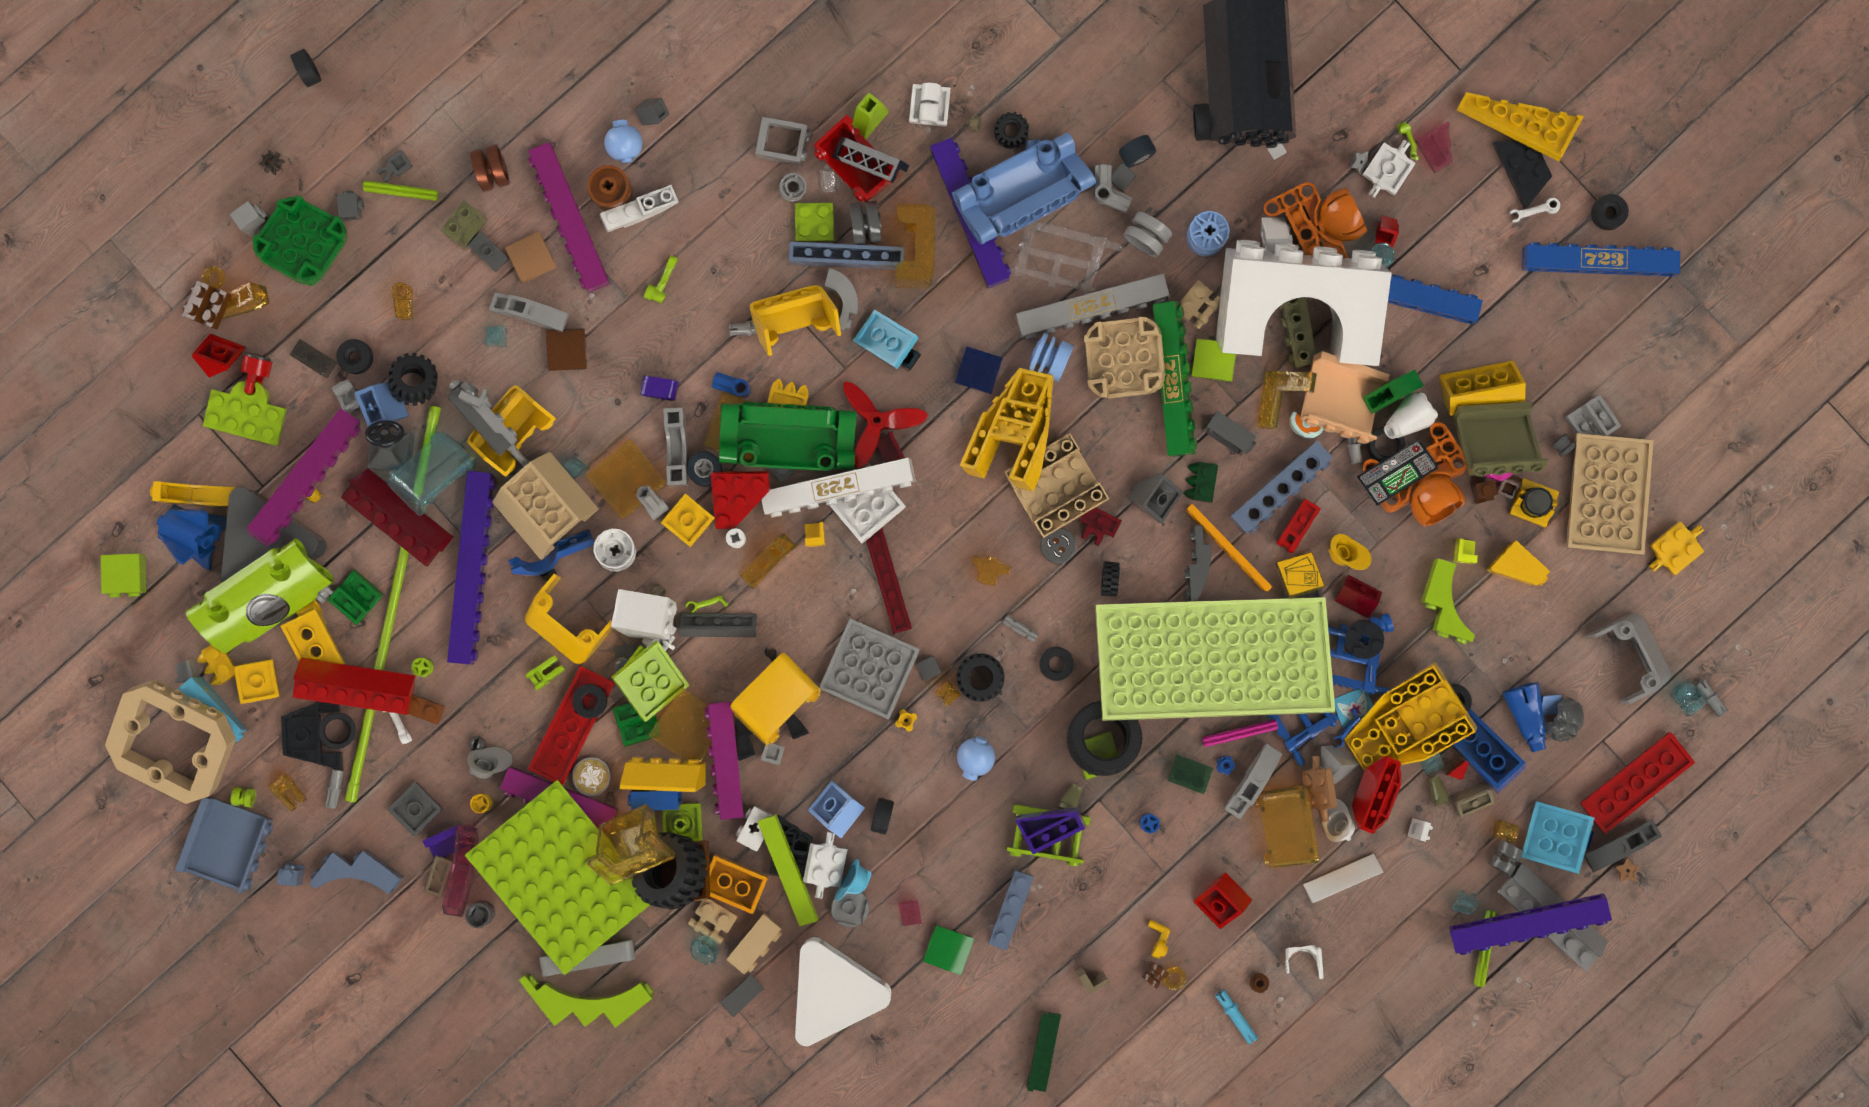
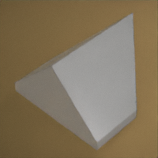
M1334 745L1321 746V765L1325 769L1332 768L1334 784L1360 765L1357 760Z

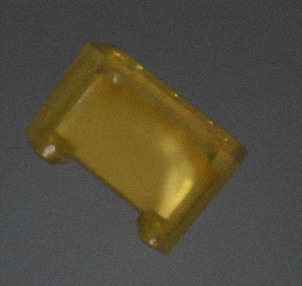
M1296 785L1263 790L1254 803L1255 807L1259 808L1262 813L1267 844L1266 854H1263L1265 866L1268 865L1269 869L1319 863V852L1307 786Z

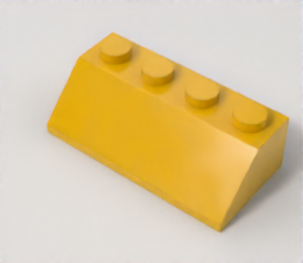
M1514 360L1439 375L1444 404L1450 415H1454L1458 406L1525 401L1526 382Z
M632 757L631 760L625 763L620 789L696 792L706 785V762H700V759H688V762L681 761L680 758H670L669 761H662L660 757H653L650 760H643V757Z

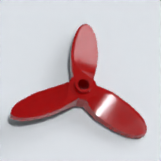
M844 382L843 391L850 405L867 422V427L862 433L855 450L854 465L856 469L865 467L872 458L877 448L881 431L884 429L901 430L915 427L926 421L928 417L924 410L917 408H900L885 413L878 412L869 397L858 386L851 382Z

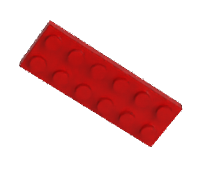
M583 666L579 667L528 767V770L552 782L558 780L562 785H564L598 717L590 719L578 715L572 703L574 693L583 685L595 684L605 691L608 699L615 685V682ZM593 694L585 695L583 705L588 709L594 708L597 705V697Z
M1668 732L1579 804L1589 816L1595 818L1594 823L1603 834H1606L1696 762L1672 732Z

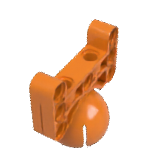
M1306 182L1268 200L1263 208L1265 215L1268 217H1276L1285 213L1304 255H1313L1314 247L1320 246L1318 241L1321 240L1324 247L1335 248L1337 253L1342 254L1344 258H1349L1342 241L1348 242L1359 239L1367 232L1361 213L1347 188L1335 190L1324 201H1321L1314 184ZM1304 186L1312 188L1311 196L1306 197L1302 194ZM1286 195L1294 196L1295 202L1293 205H1287L1284 202ZM1270 203L1277 205L1278 210L1274 214H1270L1267 211V205ZM1302 206L1305 207V209H1306V211H1307V213H1308V215H1309V217H1310V220H1308V218H1307V216H1306V214H1305V212H1304ZM1303 229L1311 231V238L1309 240L1302 239L1301 231Z
M1441 422L1431 425L1428 438L1432 445L1426 448L1437 464L1438 469L1389 498L1396 501L1395 505H1389L1386 501L1380 504L1386 512L1393 513L1411 503L1412 514L1415 520L1423 527L1442 521L1455 512V507L1458 509L1465 503V497L1461 488L1451 481L1462 475L1466 470L1463 452L1446 425ZM1439 430L1443 435L1436 436L1433 434V431ZM1450 446L1453 451L1446 452L1443 447ZM1374 459L1365 461L1362 473L1368 467H1373L1379 462ZM1460 462L1463 467L1457 468L1453 463Z

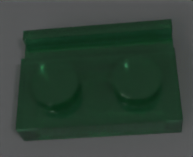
M1176 755L1167 781L1204 794L1214 768Z

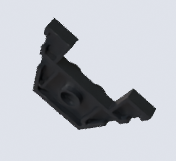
M316 702L281 716L283 755L343 770V752L322 753V743L318 738L317 731L321 722L320 714L341 712L340 705Z
M795 714L786 721L793 740L809 734L807 728ZM736 718L738 760L741 761L756 754L749 739V735L753 733Z

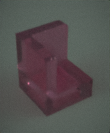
M918 900L899 903L903 926L922 924Z

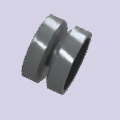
M866 202V214L862 213L860 203L850 204L855 245H865L866 232H869V239L872 244L882 243L880 234L882 227L880 213L877 210V202Z

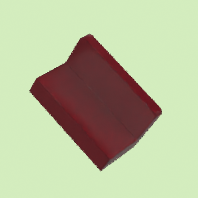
M892 431L879 439L877 447L885 463L905 459Z
M1347 575L1341 591L1335 598V602L1369 618L1378 606L1382 592Z

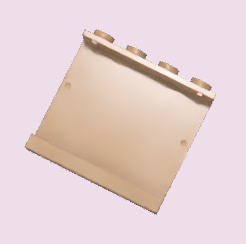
M1323 351L1313 355L1300 420L1307 422L1309 426L1322 427L1326 432L1340 433V436L1344 438H1355L1362 444L1376 440L1377 436L1371 433L1375 413L1371 414L1362 397L1380 388L1382 384L1387 383L1390 374L1360 364L1340 363L1334 355Z

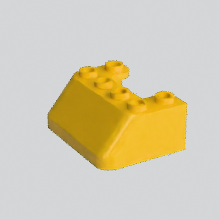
M518 385L512 386L491 410L494 414L498 412L505 420L503 422L504 426L507 429L511 427L518 435L515 437L517 439L515 447L518 450L521 448L522 443L533 434L536 427L541 431L547 430L556 419ZM476 429L473 430L467 439V443L488 464L505 477L513 472L516 467V460L512 457V454L507 450L499 456Z

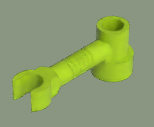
M670 256L657 287L649 284L643 298L663 303L666 296L663 290L678 261L677 257Z

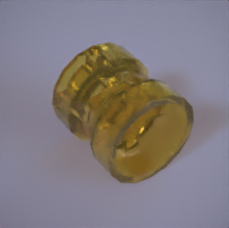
M947 681L935 692L938 697L944 700L943 703L947 707L961 696L960 692L953 688V684L950 681Z
M1499 819L1495 825L1493 836L1494 838H1504L1507 842L1514 843L1518 836L1519 825L1514 823L1507 824L1506 821Z

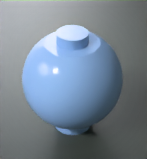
M628 120L613 121V127L605 136V149L611 158L621 161V164L632 163V159H635L642 150L643 140L641 134L635 127L628 126Z
M976 736V738L966 740L959 747L957 762L964 771L962 776L976 781L978 776L985 775L992 769L995 763V751L986 738Z

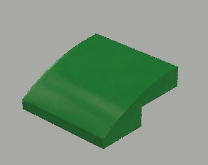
M353 570L343 584L337 587L328 601L355 625H358L384 594L357 570Z
M630 703L613 708L616 723L625 747L662 736L656 714L644 722Z
M935 924L922 961L962 975L974 938Z

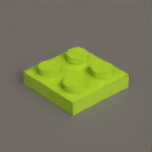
M795 203L796 242H834L833 203Z

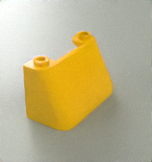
M784 652L733 701L731 710L740 722L768 746L779 738V728L805 701L807 703L815 702L819 698L821 690Z

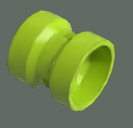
M237 786L233 788L231 805H244L249 808L254 806L256 799L255 789L248 788L245 790Z

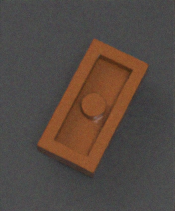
M412 695L409 715L438 725L445 706Z

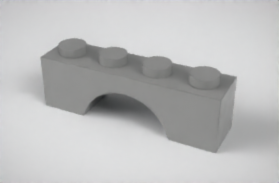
M683 407L664 408V429L667 441V485L669 487L689 486L685 410Z

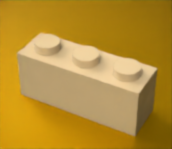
M764 913L726 960L743 974L747 971L751 973L758 964L755 962L759 956L763 958L770 950L768 947L772 940L776 942L782 935L780 932L782 926Z

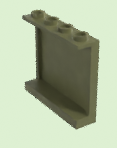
M1532 402L1458 406L1453 415V420L1469 476L1502 475L1504 473L1520 474L1531 471L1537 473L1543 471L1549 459L1542 458L1530 418V413L1533 410Z

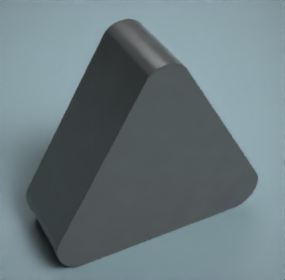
M244 487L235 488L229 495L221 582H224L266 554L269 550L274 548L280 549L295 538L301 541L308 557L313 561L325 554L327 543L322 536L292 516L290 524L286 528L283 527L279 532L280 536L275 543L272 542L269 547L250 536L247 527L267 503L268 499L254 490Z

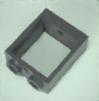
M1219 411L1211 417L1203 429V432L1240 456L1244 453L1248 454L1256 444L1254 441L1256 436Z

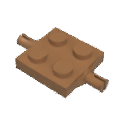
M1319 755L1311 756L1313 768L1301 771L1307 809L1320 811L1321 822L1329 821L1327 809L1338 807L1332 768L1325 769L1321 767Z

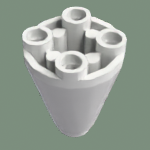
M1411 393L1403 399L1384 427V432L1389 438L1394 439L1423 430L1434 423L1438 413L1433 409L1424 393Z

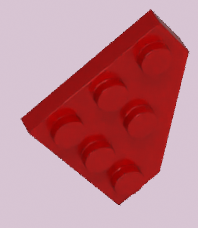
M769 471L711 473L716 529H735L770 491Z

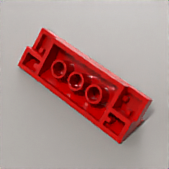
M301 658L293 677L295 681L292 698L408 715L411 697L414 694L416 675Z

